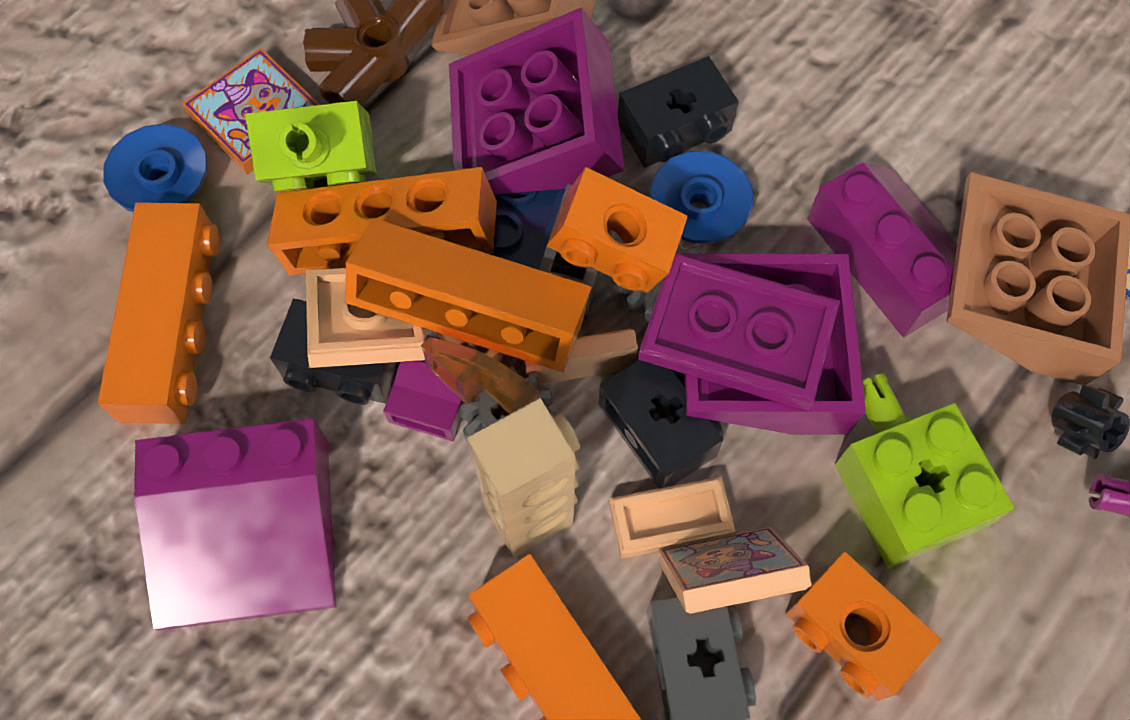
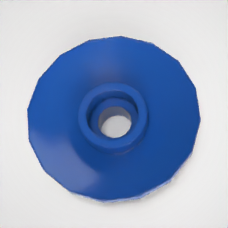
M169 124L144 126L126 134L111 148L103 167V182L110 197L130 212H134L135 203H187L200 191L208 174L207 154L198 138L182 127Z
M689 151L670 158L657 170L650 185V198L688 216L681 238L691 243H716L732 237L746 224L753 207V189L744 170L729 158L710 151ZM694 202H701L705 204L707 208L700 209L692 206L691 204Z

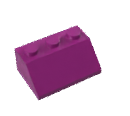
M862 162L820 186L807 220L835 254H849L850 273L903 338L948 311L957 244L891 167Z

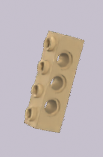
M540 398L467 437L485 509L513 559L573 525L574 504L578 503L574 489L578 487L575 471L579 469L574 452L580 449V445L572 427L561 413L552 417Z

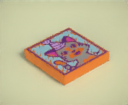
M262 48L252 53L182 103L186 113L247 175L254 168L246 113L320 105Z

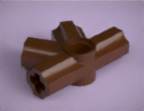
M337 0L335 6L346 27L306 29L303 39L305 63L309 71L330 72L318 86L322 97L330 104L358 101L363 106L383 82H392L403 76L409 67L407 54L444 13L441 1L394 0L385 10L380 0Z

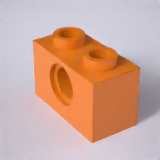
M585 167L567 191L546 247L561 253V256L573 265L591 267L611 276L616 284L625 289L648 293L669 274L688 216ZM608 229L616 232L623 243L614 240L610 236Z
M845 551L828 566L811 587L786 612V615L795 623L792 626L793 632L806 646L817 653H821L824 650L842 667L839 674L849 687L865 698H869L872 695L877 701L894 696L942 640ZM847 616L859 618L865 623L869 631L867 646L858 645L848 637L845 631Z

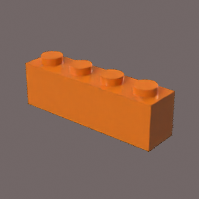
M135 203L97 403L118 423L185 424L188 405H193L196 400L197 379L193 370L196 354H200L203 351L205 344V330L201 319L204 304H209L212 297V279L209 273L211 256L218 254L220 245L218 228L210 222L200 203Z
M373 218L346 261L345 303L564 373L582 326L592 286Z
M531 554L468 595L476 611L466 618L485 648H488L495 642L497 643L509 662L499 670L519 701L528 695L531 696L543 715L539 720H641Z

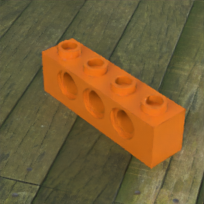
M482 167L277 193L267 246L290 276L306 274V270L346 268L348 257L371 220L375 218L490 254L493 253L497 201Z

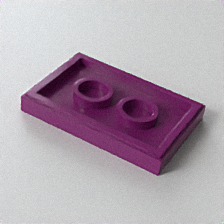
M676 253L670 272L663 279L639 351L638 360L809 411L815 399L840 300Z

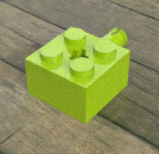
M358 101L245 114L255 181L272 185L273 192H289L314 188V182L327 181L328 186L366 182L365 176L378 175L370 116Z
M885 374L875 375L874 383L871 378L862 381L865 415L875 433L870 437L850 444L836 462L835 467L887 568L896 566L989 527L1015 509L955 403L914 419V417H906L887 382L888 379Z

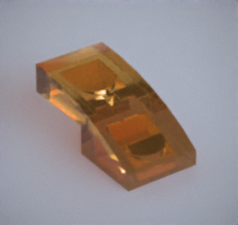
M431 337L421 344L428 369L466 405L483 390L509 414L540 399L539 391L523 377L483 353L457 343Z

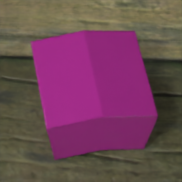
M420 361L400 362L383 412L389 423L454 442L462 420L460 407L468 402L467 389L470 384H473L475 377Z

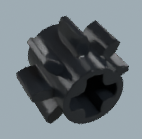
M1087 384L1082 386L1080 393L1071 391L1064 394L1054 406L1051 416L1053 427L1063 432L1057 444L1080 456L1086 454L1094 459L1098 457L1100 450L1105 453L1116 450L1126 439L1130 428L1129 416L1118 410L1124 401L1123 397L1101 388L1096 389Z

